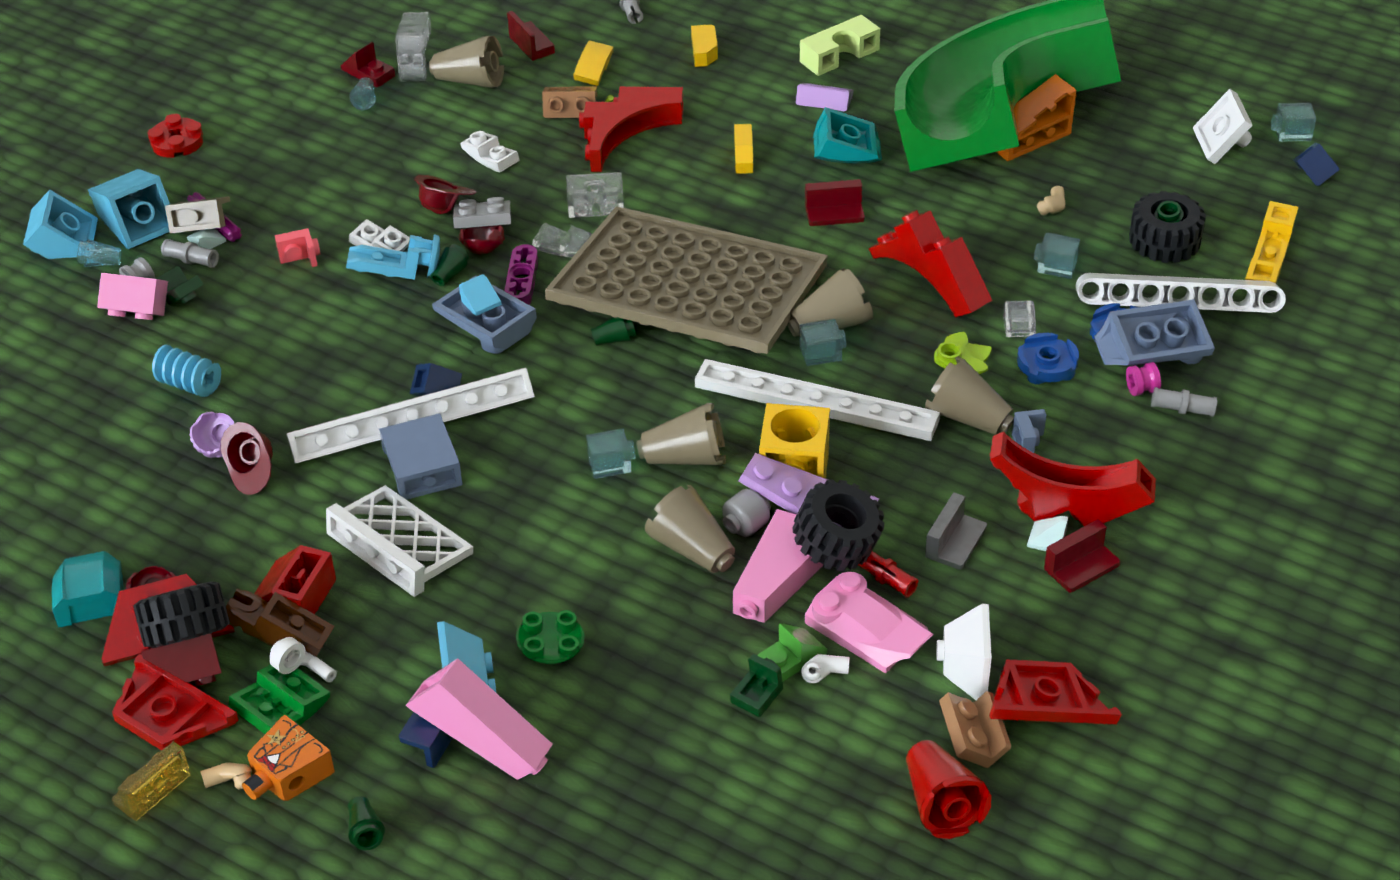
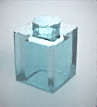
M1278 103L1277 113L1273 114L1271 119V128L1273 131H1276L1278 141H1312L1316 117L1311 103Z
M1046 232L1043 242L1037 243L1034 253V260H1038L1037 272L1071 279L1078 261L1080 239Z
M835 319L800 324V349L807 366L842 361V348H846V336L844 330H839Z
M623 428L586 435L588 459L594 479L631 472L630 459H635V449L633 441H627Z

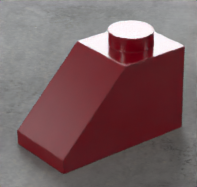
M212 633L161 647L145 648L141 651L143 659L185 682L195 681L196 686L216 681L215 675L221 673Z

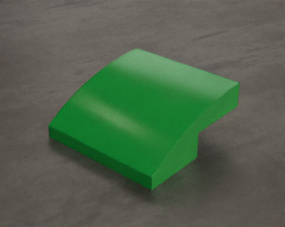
M270 664L257 671V680L254 684L229 696L228 707L236 711L237 714L262 733L266 734L284 715L288 716L299 726L303 724L330 698V691L298 668L289 674H282Z

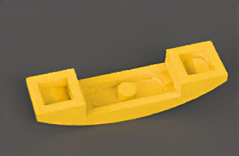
M1273 201L1269 202L1262 231L1245 280L1277 283L1297 216V206Z

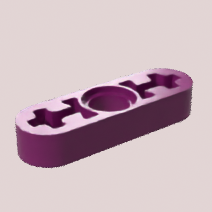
M523 244L512 250L504 290L528 305L532 302L538 269V253L534 246ZM517 275H528L525 278H515ZM517 290H522L520 295H517Z

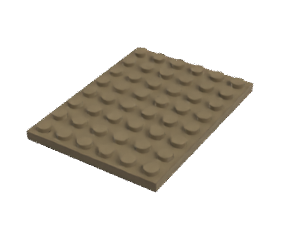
M616 206L545 289V299L561 305L583 308L589 312H599L611 315L614 318L619 317L639 322L642 325L663 328L670 332L692 335L698 339L720 342L726 346H736L755 353L768 354L791 320L792 311L803 302L827 266L828 255Z

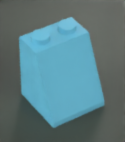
M137 169L88 189L98 216L127 249L169 232L165 206L170 205V202L158 175Z

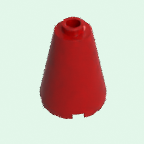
M924 740L910 748L906 756V762L923 826L937 838L952 839L969 833L968 827L976 820L980 824L986 818L991 808L992 796L986 784L934 741Z

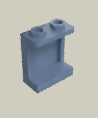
M440 413L379 429L384 454H387L400 496L408 500L463 485L460 463Z

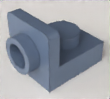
M1045 410L1014 413L1012 438L1019 445L1033 453L1035 452V446H1039L1040 436L1044 434L1047 416Z

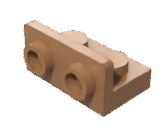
M597 86L545 87L542 91L543 117L579 118V113L584 112L585 102H596L598 97Z
M986 691L975 702H972L967 698H962L948 692L939 702L956 756L989 768L1011 749V743L1003 720L990 719L989 716L994 694Z

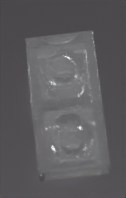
M544 223L533 239L532 246L546 253L573 257L592 233L573 225L566 232Z

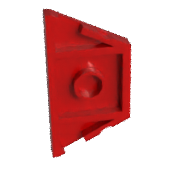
M187 574L119 591L102 655L104 667L135 659L137 655H142V649L149 648L143 646L133 608L134 604L148 597L197 584ZM227 625L224 629L213 632L212 637L235 632L234 627Z
M141 654L136 656L134 660L135 670L132 677L126 679L122 688L123 694L117 700L112 711L115 722L164 753L232 726L239 721L236 711L188 682L143 659Z
M1006 659L989 716L990 719L1117 725L1122 714L1116 706L1108 709L1098 699L1101 692L1091 682L1085 680L1082 673L1072 663Z

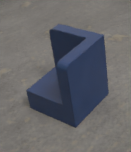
M1314 143L1293 159L1299 169H1302L1316 186H1320L1340 170L1319 143Z
M433 363L416 365L410 394L420 397L460 386L462 373Z
M415 712L412 713L399 734L401 743L424 750L426 764L432 768H435L453 737Z

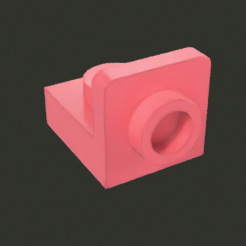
M308 228L274 235L281 264L309 258L312 267L318 266L316 256L321 255L317 238H311Z

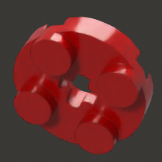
M169 114L165 117L164 121L148 130V138L155 154L174 158V153L183 152V155L186 156L197 151L203 144V131L200 122L190 118H181L179 114Z

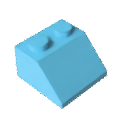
M49 190L31 209L23 245L47 259L88 257L92 251L98 218Z
M445 621L437 622L442 668L458 658L496 692L495 678H487V673H494L491 652L484 653L482 639Z

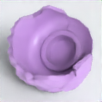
M206 412L201 414L190 428L189 435L193 447L206 457H223L221 453L223 433L235 422L224 413Z

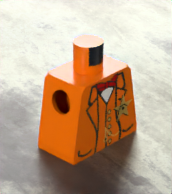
M284 715L248 752L247 757L253 775L242 783V787L253 800L258 799L266 791L270 790L281 800L289 801L335 772L331 752L297 723Z

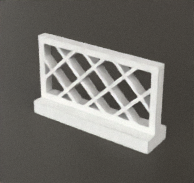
M386 485L344 508L337 503L326 508L327 534L413 597L424 592V582L473 554V546ZM384 498L393 504V506L374 505ZM369 514V519H358L354 515ZM373 515H392V520L373 519ZM396 515L411 516L415 521L396 520ZM374 529L391 530V535L379 534ZM395 530L414 531V536L395 535ZM418 531H432L437 536H418ZM396 545H413V550H402ZM417 545L436 546V551H417ZM440 546L455 547L458 550L455 552L440 551ZM418 561L436 562L431 566L425 568V566Z

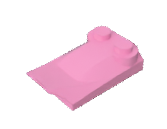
M844 572L836 576L814 597L805 613V624L885 674L898 661L909 659L934 635L928 630V627L868 589L866 579L856 572Z

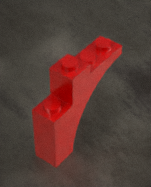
M620 86L618 97H614L613 102H585L584 112L579 113V127L584 128L585 139L588 141V144L585 145V160L590 161L591 172H602L603 165L609 154L628 138L656 127L682 124L684 110L683 87Z
M918 210L904 215L901 217L903 223L895 226L894 232L890 231L876 238L878 243L868 248L873 259L879 257L892 258L918 271L940 293L955 317L972 313L992 301L963 237L950 240L949 236L943 237L931 210L919 214Z
M1004 431L994 435L992 438L990 460L996 469H1000L1010 480L1012 486L1017 490L1019 489L1018 506L1034 522L1052 518L1069 510L1075 520H1079L1083 526L1097 519L1102 523H1106L1155 502L1156 478L1139 459L1109 466H1078L1056 462L1039 456L1019 445Z

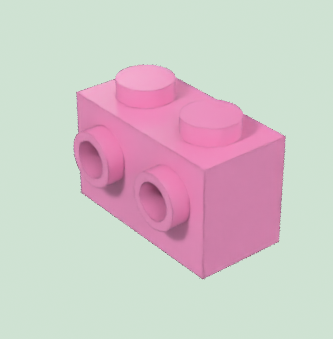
M101 273L97 308L108 309L107 315L125 317L126 312H133L136 319L153 320V315L164 316L168 281Z

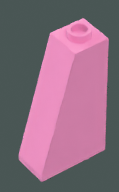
M779 509L774 513L733 590V614L765 623L824 565L820 562L817 564L812 562V557L810 555L805 556L800 551L802 546L796 544L794 540L796 534L793 533V525L797 514Z
M458 658L424 680L406 704L410 710L517 780L530 773L533 775L537 774L548 761L545 755L553 744Z

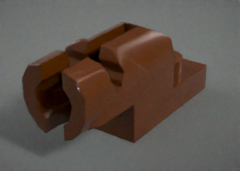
M237 588L234 596L230 598L226 605L230 621L229 625L232 627L241 626L243 633L255 637L271 647L279 640L293 637L304 645L306 652L316 657L335 627L276 592L270 601L267 602L252 592Z

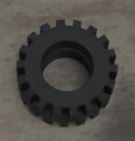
M1160 191V193L1153 192L1149 193L1148 196H1142L1134 204L1129 232V241L1132 244V248L1135 251H1140L1139 254L1143 257H1149L1150 260H1159L1163 263H1168V261L1176 263L1180 262L1181 259H1190L1191 255H1196L1201 247L1206 219L1204 208L1199 206V202L1196 200H1191L1189 196L1185 194L1180 195L1178 192ZM1164 201H1174L1180 205L1184 216L1180 222H1164L1155 218V210Z
M833 479L826 480L825 484L820 482L813 489H810L794 519L795 523L793 525V533L796 534L794 540L797 545L802 546L800 551L805 556L810 555L812 562L815 564L820 562L827 569L836 567L837 571H844L846 567L852 570L857 568L858 564L862 565L870 556L885 525L882 521L884 519L883 511L878 510L880 504L877 500L870 498L872 494L867 490H860V486L855 483L849 485L845 480H839L836 483Z
M213 581L139 600L133 605L144 647L155 648L189 640L222 630L230 624L220 583Z

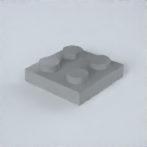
M503 197L488 198L487 202L476 203L474 199L459 201V204L454 205V229L511 224L510 200L504 201Z

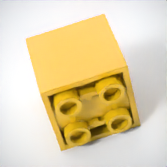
M766 403L759 454L826 479L829 455L830 408Z

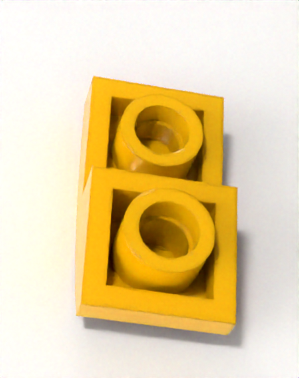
M589 40L573 74L574 80L599 86L603 72L607 70L614 47Z

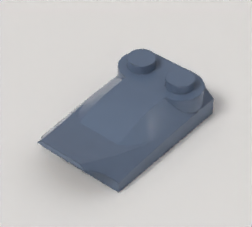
M494 285L492 287L500 298L502 305L478 316H475L462 303L459 287L432 304L434 311L480 339L482 349L493 354L503 352L528 335L537 319L534 307Z
M1194 299L1110 311L1103 327L1094 336L1104 365L1128 366L1181 360L1187 364H1196L1204 356L1212 355L1215 349Z

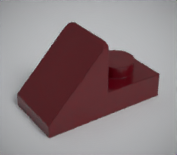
M373 42L355 52L341 65L342 71L376 88L395 77L394 67L376 59Z

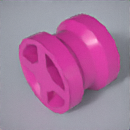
M1154 362L1145 363L1140 368L1135 365L1129 366L1126 369V382L1132 396L1142 395L1144 391L1153 393L1154 387L1161 388L1160 372Z

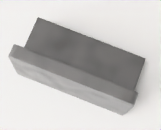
M953 492L927 534L925 557L962 570L985 533L987 523L964 515L966 496Z

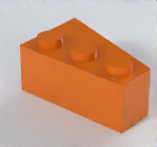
M1055 74L1017 102L1014 106V115L1018 130L1019 146L997 151L996 153L1006 161H1010L1070 135L1076 89Z

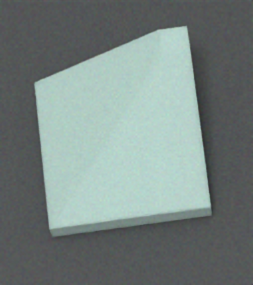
M215 228L199 230L187 236L189 242L196 243L198 247L212 249L226 242V238Z
M1059 516L1035 521L1027 547L1046 551L1047 546L1064 538L1067 531L1068 517Z

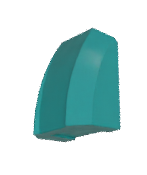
M827 107L824 108L816 123L813 134L814 158L838 163H869L882 160L881 143L875 123Z
M106 551L64 559L52 580V611L58 628L72 625V623L113 616L118 593L124 590L122 566L118 559Z

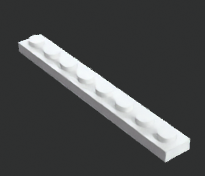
M708 359L704 360L695 377L696 388L761 403L830 408L831 419L927 441L932 440L940 419V412Z
M522 368L289 432L286 435L294 463L296 464L381 440L379 429L439 413L443 422H447L535 396L527 368Z

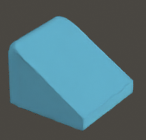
M484 274L459 285L462 303L475 316L502 305L500 298Z

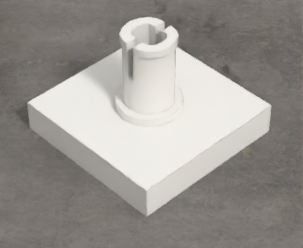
M1229 89L1194 125L1193 130L1207 160L1216 164L1234 144L1244 148L1250 143L1252 136L1248 130L1253 125L1238 94Z

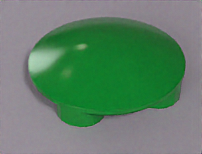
M570 610L542 613L528 612L523 616L522 624L519 626L516 634V642L520 651L529 659L545 664L561 663L573 658L580 652L585 640L583 628L577 622L576 614Z

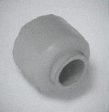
M745 488L739 491L723 505L722 513L725 528L739 536L748 537L753 535L768 523L771 509L770 502L752 489Z

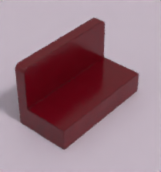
M513 11L507 12L509 37L532 61L555 54L554 44L532 21L524 23Z
M861 179L805 184V209L809 225L822 226L864 222Z
M1097 519L1047 546L1044 570L1067 592L1072 593L1119 567L1120 559L1104 546L1107 527Z

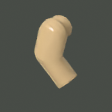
M1054 186L1050 191L1051 196H1047L1043 201L1037 203V209L1041 215L1045 216L1048 213L1057 214L1064 210L1065 192L1062 186Z
M226 762L200 772L205 788L233 779L235 787L240 790L243 789L242 783L251 777V772L253 771L247 764Z

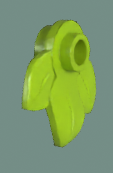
M958 332L947 336L945 342L938 346L934 353V361L940 367L946 368L950 362L957 365L955 358L959 356L965 359L978 374H981L988 370L985 361L989 358L992 347L968 343L966 333Z

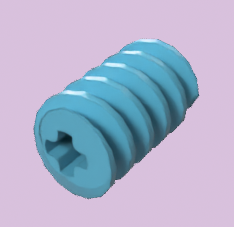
M167 344L157 350L152 362L153 376L157 381L200 397L211 395L218 388L221 380V367L219 363L212 364V361L208 358H202L196 354L192 355L187 351L183 352L181 349L173 348Z

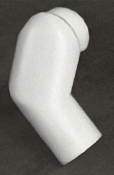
M817 654L802 667V677L809 683H817L830 673L848 674L850 657Z

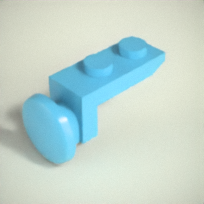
M434 234L433 240H427L419 236L410 235L408 252L367 245L350 247L346 268L354 269L358 272H372L383 274L387 277L415 280L418 264L428 266L427 276H430L438 264L440 237Z

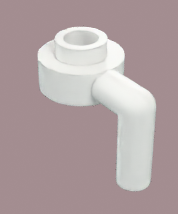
M293 637L279 640L271 648L270 664L282 674H289L300 665H303L327 682H332L337 675L336 670L318 657L306 652L304 645Z

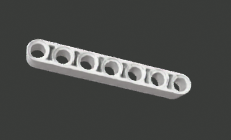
M1085 273L1076 282V291L1079 298L1084 303L1096 305L1120 303V306L1144 307L1194 299L1198 309L1272 313L1279 311L1286 301L1283 290L1271 281ZM1088 282H1094L1098 285L1097 291L1092 295H1086L1082 292L1083 286ZM1119 283L1127 285V292L1124 295L1114 296L1112 294V289L1115 285ZM1155 285L1157 292L1154 296L1150 298L1142 296L1144 287ZM1178 286L1187 288L1186 295L1181 299L1172 297L1173 290ZM1211 287L1217 289V294L1212 300L1202 299L1205 289ZM1236 290H1247L1244 300L1240 302L1232 300L1233 293ZM1274 290L1277 292L1276 299L1273 302H1263V295L1267 291Z

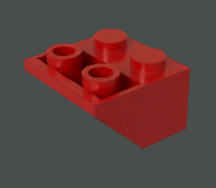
M303 545L298 546L274 562L254 594L269 602L276 592L315 614L337 580L331 552Z

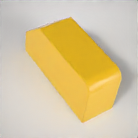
M691 26L695 67L708 66L718 59L715 26Z
M734 124L736 174L753 173L752 124Z

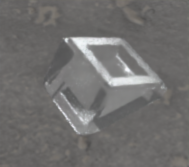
M1006 301L1004 303L1003 321L1006 337H1029L1036 334L1034 301Z

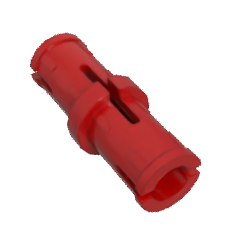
M873 551L862 565L858 564V566L874 575L877 582L880 584L887 583L905 597H910L918 586L919 580L916 577H912L898 568L897 563L892 559H884Z

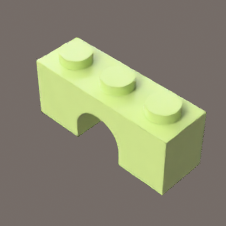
M859 15L800 40V62L817 76H820L839 67L840 52L852 53L856 57L862 58L880 49V28L863 15Z

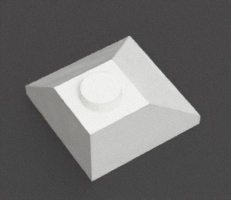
M981 604L945 625L943 640H937L936 660L943 661V675L973 699L977 700L988 691L992 659L989 604Z

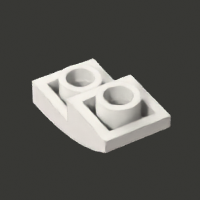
M484 131L474 132L470 135V138L460 143L462 149L472 158L499 173L520 161L517 151L500 146L497 136L485 133Z
M368 219L349 234V242L355 246L367 245L402 252L409 246L410 237L391 225L384 230Z

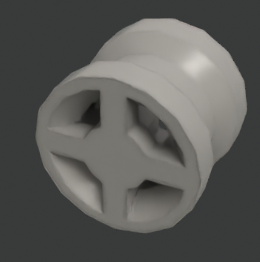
M142 257L134 260L131 266L124 265L119 269L120 275L156 279L151 266Z

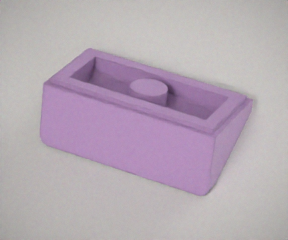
M801 83L797 87L796 104L847 111L854 91L846 88Z

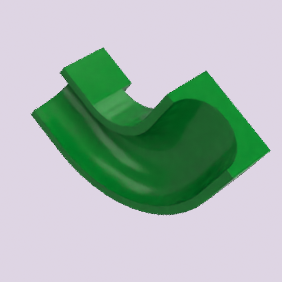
M1048 0L1029 5L967 28L940 42L918 57L900 76L895 88L894 112L910 172L1018 147L1019 138L1014 106L1022 97L1038 88L1055 74L1065 79L1068 84L1076 89V92L1120 82L1121 77L1104 1Z

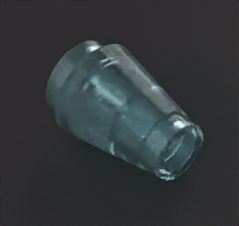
M361 78L350 92V101L356 109L367 110L375 104L374 83L370 78Z
M87 239V241L79 242L77 262L84 264L85 267L120 265L122 250L121 248Z

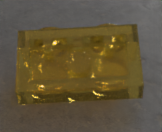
M173 741L162 751L157 752L148 763L136 773L128 776L117 788L118 793L112 797L113 804L133 820H139L191 775L183 748Z

